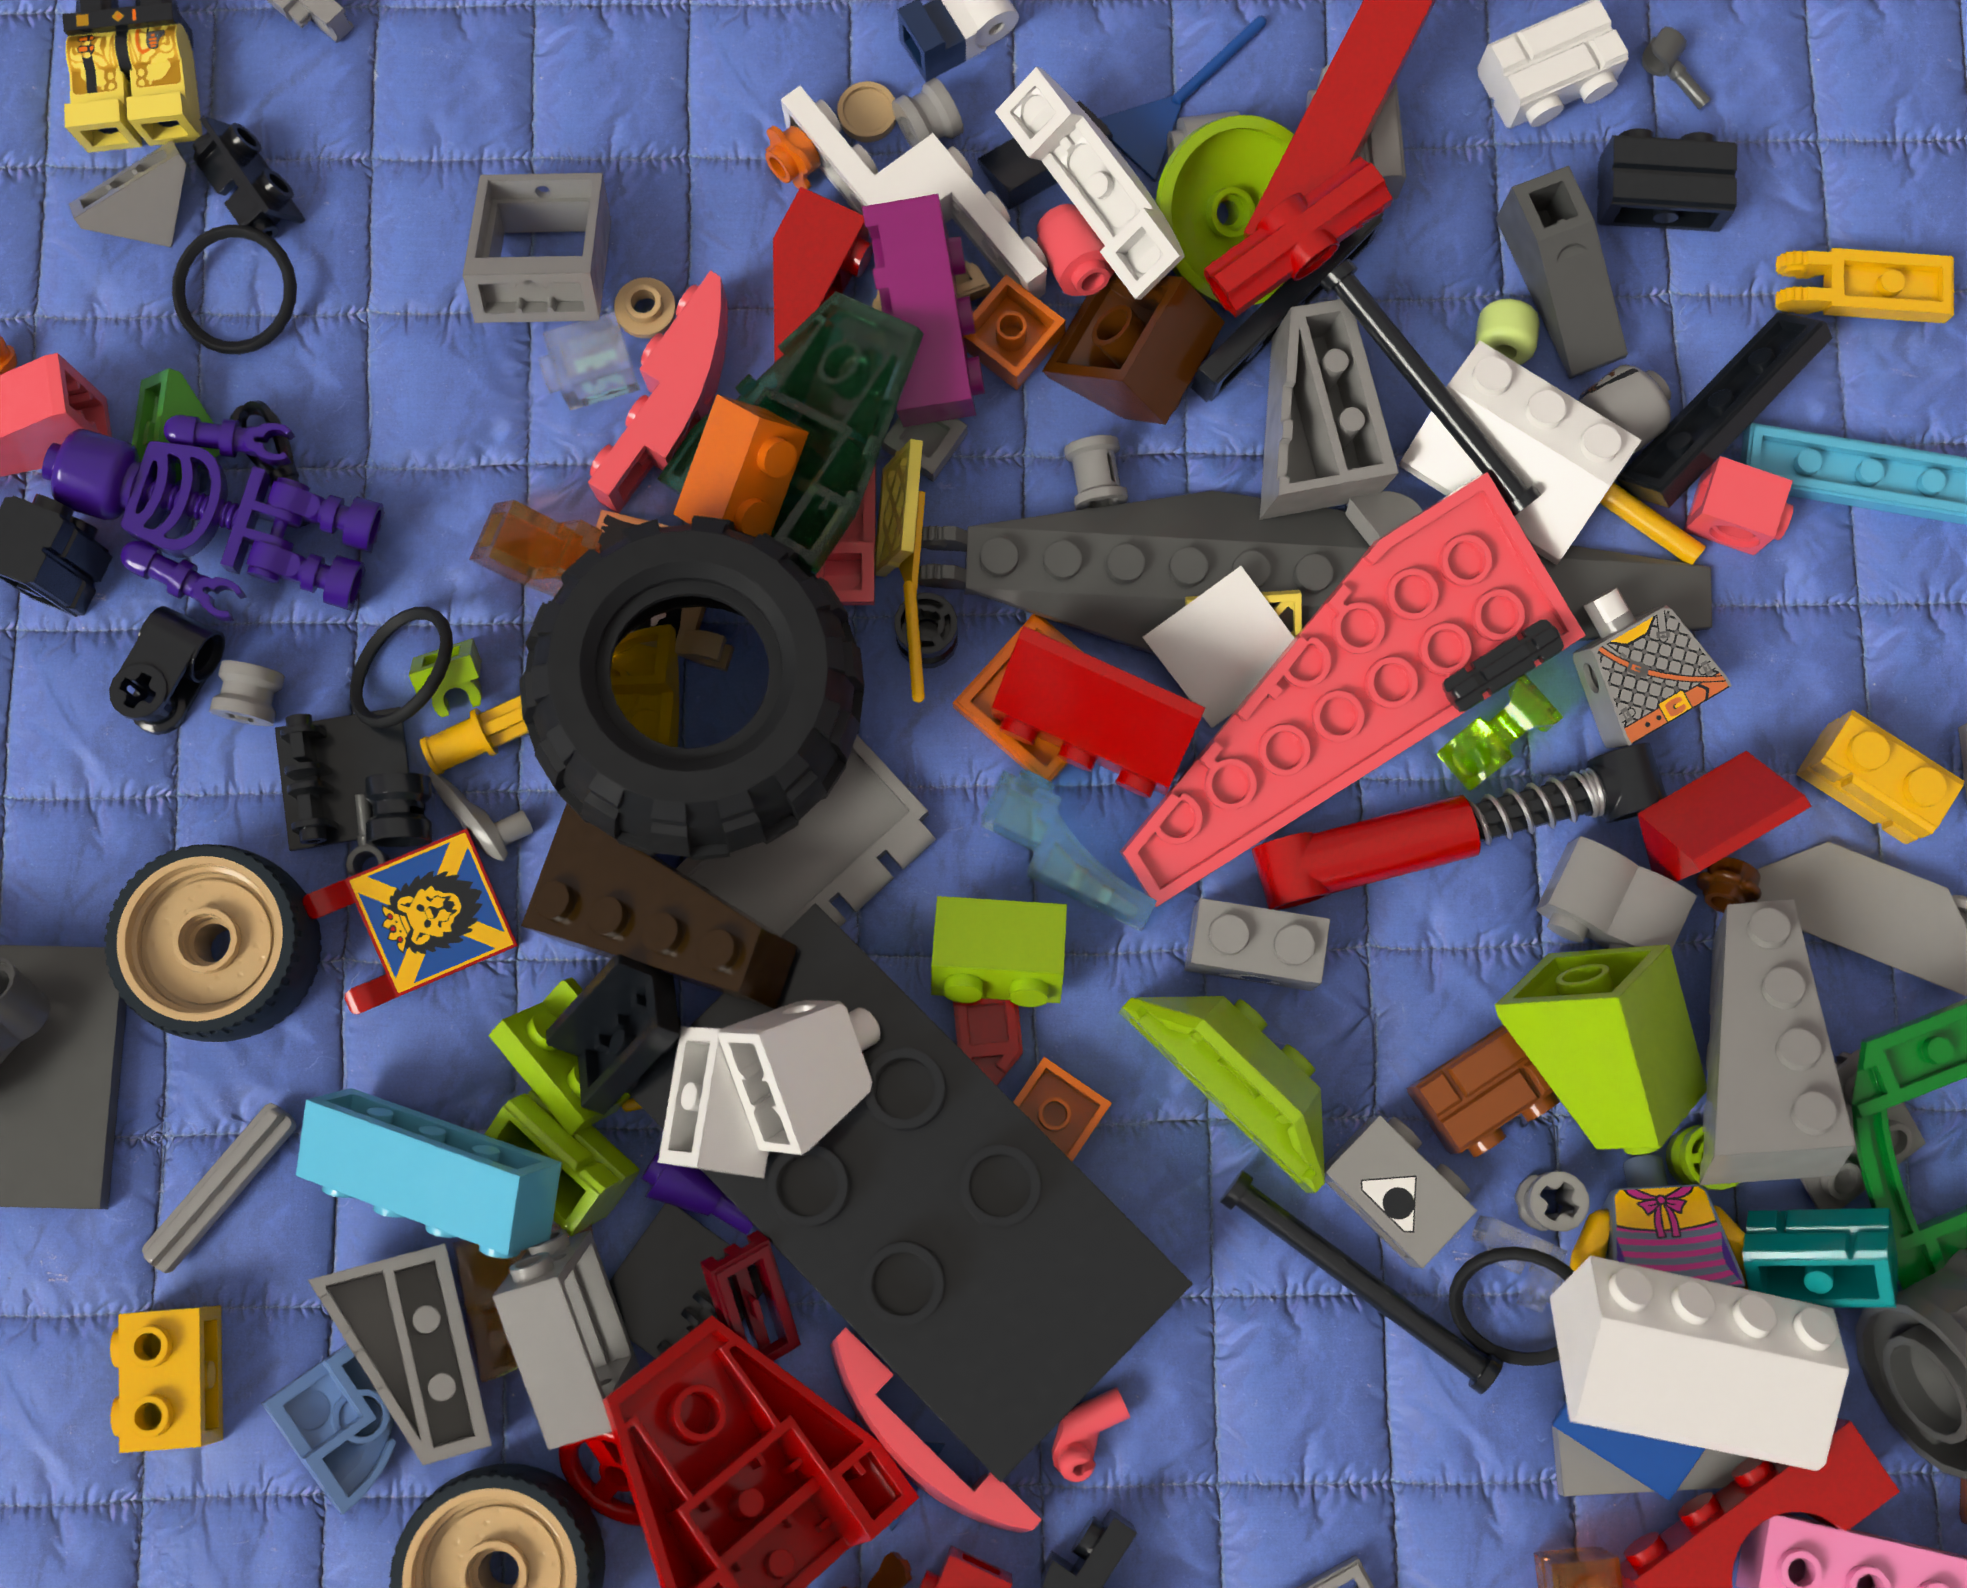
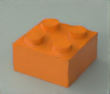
M1005 275L973 312L976 334L964 335L966 350L971 356H979L980 363L1015 390H1018L1065 334L1066 320L1008 275Z
M1046 1057L1042 1058L1013 1101L1072 1162L1112 1104Z

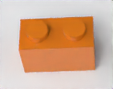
M717 394L673 514L688 524H692L694 515L727 519L734 522L736 531L753 537H757L758 534L763 535L764 532L771 536L809 432L765 408Z

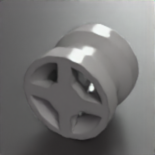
M937 78L924 83L921 93L914 97L902 95L892 102V109L897 123L911 148L932 133L938 139L942 137L953 139L964 132L963 122L956 104L945 86Z
M231 660L221 661L218 676L223 684L220 694L212 698L209 712L222 718L245 724L273 726L276 711L272 707L274 694L282 689L285 676L275 670L255 664Z

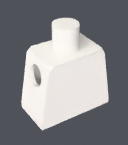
M803 1000L727 1026L716 1032L759 1150L803 1155L870 1093L872 1079L862 1052L879 1041L880 1028L874 1016L864 1008H856L848 1013L847 1007L840 1001Z

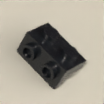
M615 955L547 1029L546 1043L548 1046L578 1056L581 1107L605 1115L625 1093H629L635 1088L640 1077L662 1054L669 1052L680 1036L681 1020L677 1011L674 976L624 955Z

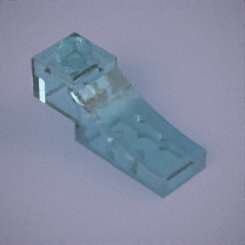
M1004 770L981 815V826L1035 852L1028 867L1027 877L1142 932L1157 900L1138 891L1114 875L1078 841L1059 814L1062 798L1052 793L1055 788L1053 783L1027 770H1021L1018 777Z

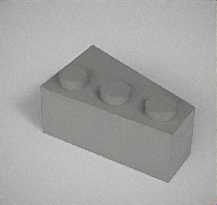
M445 1243L308 1280L423 1466L492 1446Z

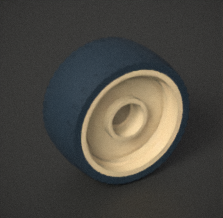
M203 844L180 847L178 850L168 851L166 854L156 857L153 862L145 864V867L141 870L139 869L135 873L136 875L127 881L126 887L120 891V896L115 900L114 908L108 916L110 917L109 923L106 925L107 935H105L104 939L106 942V947H104L107 956L106 965L109 967V975L114 982L115 989L120 992V997L137 1015L156 1028L175 1036L202 1042H227L248 1038L273 1028V1025L282 1022L285 1017L293 1012L292 1010L300 1005L302 999L307 995L309 987L314 982L313 979L318 972L317 965L318 963L320 964V952L322 950L320 940H322L320 924L317 919H311L308 916L303 905V897L306 893L293 877L275 863L258 854L227 845ZM229 930L231 938L229 948L223 958L215 962L211 953L212 942L221 932Z
M506 1463L484 1466L451 1479L427 1497L416 1509L402 1531L395 1547V1554L391 1562L389 1576L391 1577V1583L389 1588H602L606 1566L604 1540L602 1539L597 1519L591 1512L590 1506L562 1478L541 1468L523 1464ZM494 1551L509 1553L516 1560L518 1578L515 1584L506 1585L498 1582L493 1577L490 1570V1559Z

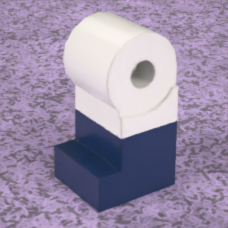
M915 0L897 9L899 40L925 82L985 51L986 47L996 43L1012 31L1019 19V14L1010 0H933L925 5H922L920 0Z

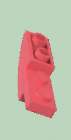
M711 270L699 286L694 284L683 294L676 309L677 317L664 335L662 333L656 334L645 347L641 356L642 366L640 367V372L651 395L649 397L643 395L634 403L626 418V430L614 446L606 445L598 453L591 465V478L588 483L600 503L616 513H620L653 465L671 477H675L691 452L707 420L721 377L728 334L727 297L721 277Z

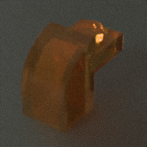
M516 500L498 502L493 504L469 560L514 582L555 597L563 585L561 580L562 574L590 548L600 553L602 545L598 541L602 530L581 519L558 523Z

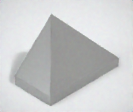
M172 140L70 202L69 206L73 218L80 228L172 247L186 169V162Z

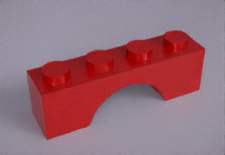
M1837 1418L1826 1464L1821 1469L1815 1471L1749 1457L1733 1469L1731 1475L1734 1481L1715 1494L1706 1492L1689 1500L1678 1511L1680 1520L1663 1533L1650 1532L1632 1542L1624 1551L1626 1560L1611 1571L1623 1588H1733V1567L1737 1553L1750 1532L1765 1520L1783 1513L1804 1512L1820 1523L1847 1532L1898 1494L1900 1490L1850 1420Z

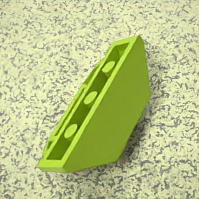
M1225 996L1131 997L1123 1005L1118 1013L1306 1193H1316L1325 1184L1321 1088L1310 1078L1316 1070L1291 1045L1286 1044L1280 1050L1262 1032L1268 1024L1255 1009L1242 999H1238L1233 1005Z

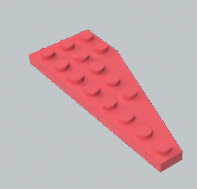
M1488 472L1474 478L1372 543L1119 851L1153 906L1158 907L1463 714L1464 712H1459L1451 705L1442 687L1443 681L1458 670L1465 668L1467 672L1471 671V662L1513 636H1516L1518 640L1522 639L1521 632L1539 620L1546 619L1555 626L1564 645L1562 650L1586 636ZM1539 659L1534 661L1536 667L1542 664ZM1488 691L1482 694L1484 700L1491 696Z

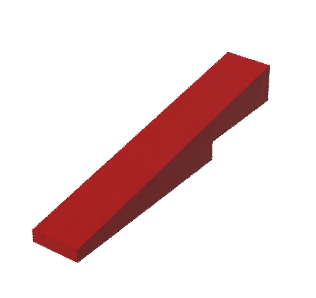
M1363 0L1244 230L1245 239L1256 231L1260 220L1281 201L1296 193H1301L1303 196L1307 195L1359 157L1436 0Z

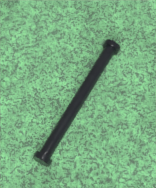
M1350 259L1342 262L1320 282V285L1327 294L1333 291L1337 294L1481 473H1489L1514 516L1517 515L1542 494L1534 485L1529 489L1369 294L1354 275L1358 269Z
M1242 1170L1236 1176L1220 1200L1223 1205L1230 1210L1236 1205L1470 1378L1468 1386L1477 1393L1483 1394L1489 1389L1498 1377L1503 1367V1361L1492 1353L1486 1357L1373 1275L1251 1185L1253 1177Z

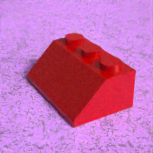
M1023 626L993 702L992 714L994 718L1002 721L999 730L1004 734L1029 745H1034L1037 737L1060 747L1057 757L1063 761L1089 772H1092L1095 764L1119 774L1115 781L1117 785L1142 797L1151 798L1154 790L1164 795L1167 794L1206 707Z

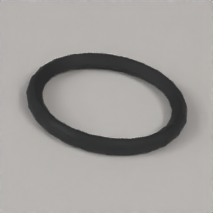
M224 225L212 228L199 235L184 250L177 262L173 275L172 297L176 314L182 326L194 340L208 349L223 354H244L256 351L271 343L286 327L296 304L297 282L294 268L287 253L275 239L263 231L247 225ZM230 237L246 238L266 248L275 258L281 270L284 283L283 301L279 313L272 324L257 336L238 342L223 341L203 331L194 321L188 309L185 296L186 278L190 266L197 255L212 243Z
M413 607L404 610L384 623L367 642L357 660L350 683L352 708L362 723L373 728H388L398 725L415 715L435 694L445 677L453 650V634L448 620L440 611L430 607ZM414 620H428L432 622L440 636V647L432 672L422 688L407 704L393 713L376 715L370 712L364 703L363 686L370 664L379 649L394 632L408 622Z
M1516 1246L1494 1248L1479 1253L1465 1262L1455 1274L1449 1289V1308L1453 1321L1462 1336L1486 1355L1492 1353L1505 1363L1534 1366L1559 1361L1558 1346L1540 1352H1519L1497 1346L1485 1339L1473 1328L1466 1317L1463 1307V1292L1467 1282L1477 1271L1487 1265L1500 1261L1518 1260L1532 1262L1546 1267L1559 1275L1564 1281L1574 1271L1567 1264L1550 1254Z

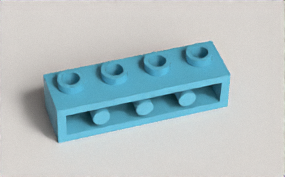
M349 1088L306 1099L296 1176L322 1185V1191L327 1195L340 1198H356L372 1204L373 1210L380 1215L396 1218L406 1217L425 1224L426 1231L432 1235L447 1238L459 1237L479 1245L480 1252L496 1258H513L518 1256L524 1249L550 1240L562 1162Z

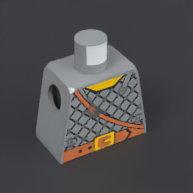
M1618 587L1598 595L1583 605L1600 637L1573 653V662L1601 739L1607 749L1632 745L1732 686L1719 666L1676 613L1667 605L1646 610L1634 617Z

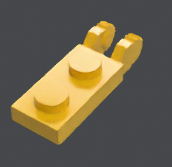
M1832 248L1829 252L1809 250L1786 251V253H1781L1780 256H1777L1776 272H1778V275H1782V277L1809 279L1823 275V287L1793 286L1776 292L1775 308L1782 312L1807 315L1823 311V315L1931 323H1946L1954 316V257Z

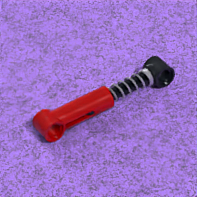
M1650 743L1627 746L1594 757L1587 762L1586 770L1581 769L1579 773L1575 771L1570 772L1563 781L1549 777L1544 786L1538 787L1534 783H1527L1521 792L1507 788L1502 797L1495 798L1490 794H1485L1482 800L1476 804L1469 801L1464 795H1456L1317 833L1302 832L1260 844L1251 850L1268 909L1279 911L1325 898L1335 892L1475 857L1480 853L1481 841L1490 846L1493 838L1505 835L1511 840L1513 833L1527 830V832L1533 834L1535 827L1546 824L1554 829L1557 821L1570 819V821L1576 823L1580 815L1593 818L1601 816L1605 818L1606 823L1637 817V813L1667 797Z

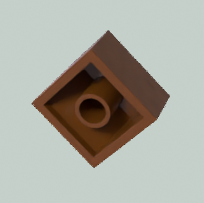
M1114 272L1107 285L1101 291L1086 296L1042 372L1049 379L1124 419L1166 425L1172 413L1179 406L1182 396L1199 366L1210 353L1211 346L1225 322L1184 277L1165 276L1141 300L1133 297Z

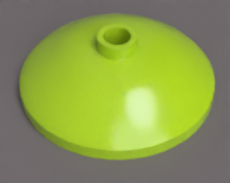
M1236 115L1216 119L1202 125L1177 146L1167 161L1159 180L1155 202L1171 226L1185 255L1172 270L1177 276L1184 277L1203 298L1219 304L1221 303L1213 294L1209 283L1204 277V268L1245 239L1244 230L1294 135L1284 126L1272 120L1253 115ZM1221 203L1228 210V218L1224 224L1217 217V209ZM1277 287L1275 290H1273L1268 295L1263 297L1254 305L1264 303L1279 287Z

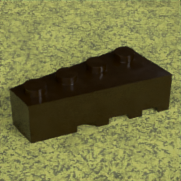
M567 803L521 925L560 943L611 959L615 955L621 954L669 973L676 979L773 1009L777 1007L797 946L737 907L729 904L657 856H652L619 844L615 838L593 824L586 823Z

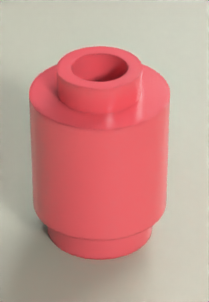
M1061 204L1047 211L1037 224V245L1044 253L1047 264L1062 291L1070 296H1089L1101 291L1114 273L1112 267L1100 253L1105 247L1103 242L1075 205Z

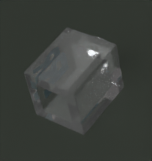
M614 311L600 315L599 321H579L542 332L549 355L539 357L538 360L546 386L550 394L557 391L561 392L570 411L640 390L626 340Z

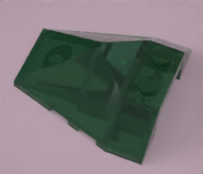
M838 292L833 293L778 346L784 355L757 380L748 374L735 387L738 393L741 394L736 400L765 408L809 432L771 537L800 554L797 557L800 564L810 570L815 576H817L856 517L924 335L917 326ZM707 414L690 430L657 479L678 495L681 494L709 416Z

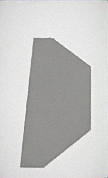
M1831 842L1820 844L1757 869L1761 876L1758 887L1762 892L1761 898L1757 902L1794 899L1803 932L1967 997V925L1947 887Z

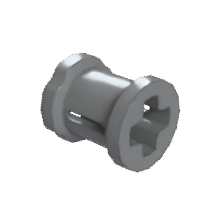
M1112 435L1090 436L1078 439L1065 446V459L1073 464L1078 492L1074 496L1075 510L1128 502L1127 488L1120 485L1115 454L1120 450L1117 437Z
M1545 1172L1539 1175L1527 1176L1518 1185L1515 1193V1202L1518 1206L1520 1219L1527 1226L1538 1231H1569L1583 1222L1589 1210V1195L1584 1184L1576 1176L1567 1172ZM1558 1189L1555 1200L1562 1206L1561 1212L1544 1214L1548 1203L1540 1197L1542 1190Z

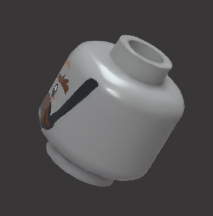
M1621 365L1613 369L1585 390L1579 397V402L1642 440L1634 453L1664 432L1671 419L1670 405L1668 403L1671 399V391L1667 383L1658 373L1652 370L1645 372L1636 366Z

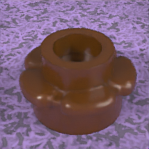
M1724 857L1709 866L1706 872L1700 873L1696 880L1697 887L1703 890L1702 893L1705 896L1706 904L1722 913L1725 912L1727 904L1757 902L1762 895L1758 887L1761 879L1758 870L1752 865L1735 858Z

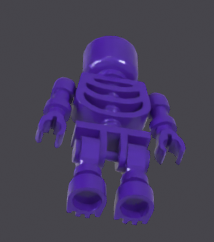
M175 415L165 422L163 428L164 435L169 443L150 441L147 444L142 462H140L138 451L133 444L86 429L74 430L65 438L62 445L52 443L48 448L43 461L42 477L45 480L51 481V493L54 500L66 505L73 511L102 520H115L124 513L121 527L138 541H131L122 548L120 554L121 562L132 573L146 580L152 578L167 585L166 591L168 594L179 599L187 595L199 602L207 612L217 619L226 622L234 621L232 614L228 610L221 611L215 608V599L208 592L212 591L219 594L221 591L230 590L235 592L240 599L246 598L244 591L238 585L225 578H210L197 573L198 566L188 560L183 559L180 563H177L162 555L163 552L176 558L192 557L210 543L220 526L221 528L226 527L227 530H231L220 562L227 571L240 574L249 544H251L252 547L246 562L247 565H250L248 566L247 574L272 583H279L280 579L300 582V589L315 593L317 588L324 589V603L353 611L355 600L357 601L358 592L362 586V578L366 571L364 563L340 555L334 558L331 566L325 564V557L310 554L307 559L293 553L294 544L283 538L287 526L300 528L302 521L314 524L320 523V530L334 534L337 529L343 530V544L372 553L374 542L376 543L377 534L381 528V520L385 513L383 504L356 496L350 507L345 506L344 498L329 495L326 500L319 495L309 492L310 488L308 486L283 477H278L277 481H273L265 504L263 502L271 477L265 469L255 466L252 467L240 506L238 503L232 504L231 501H227L228 485L222 466L212 454L203 448H199L219 449L220 456L232 458L236 457L237 452H242L250 456L259 457L261 461L270 465L285 466L292 463L286 453H269L263 443H268L269 439L274 436H284L292 440L295 436L287 426L279 423H264L259 427L243 428L240 427V423L237 420L224 419L221 425L201 422L199 417ZM176 463H180L182 467L181 486L175 485ZM198 466H202L209 471L211 489L208 496L205 493L200 494L199 492L200 476L197 469ZM167 510L171 512L169 516L166 518V520L159 526ZM194 517L195 520H200L193 531L177 539L185 531L191 518ZM258 518L273 522L270 534L254 530Z

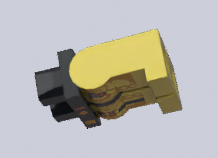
M77 0L76 13L62 14L63 30L68 36L65 52L70 73V103L64 104L65 128L88 153L142 147L141 137L149 146L164 145L171 140L174 143L191 142L203 135L192 51L193 33L179 13L176 0H135L136 6L119 8L118 0ZM176 120L179 122L178 125L172 127L158 124V122ZM116 127L119 131L110 134L103 133L98 129Z

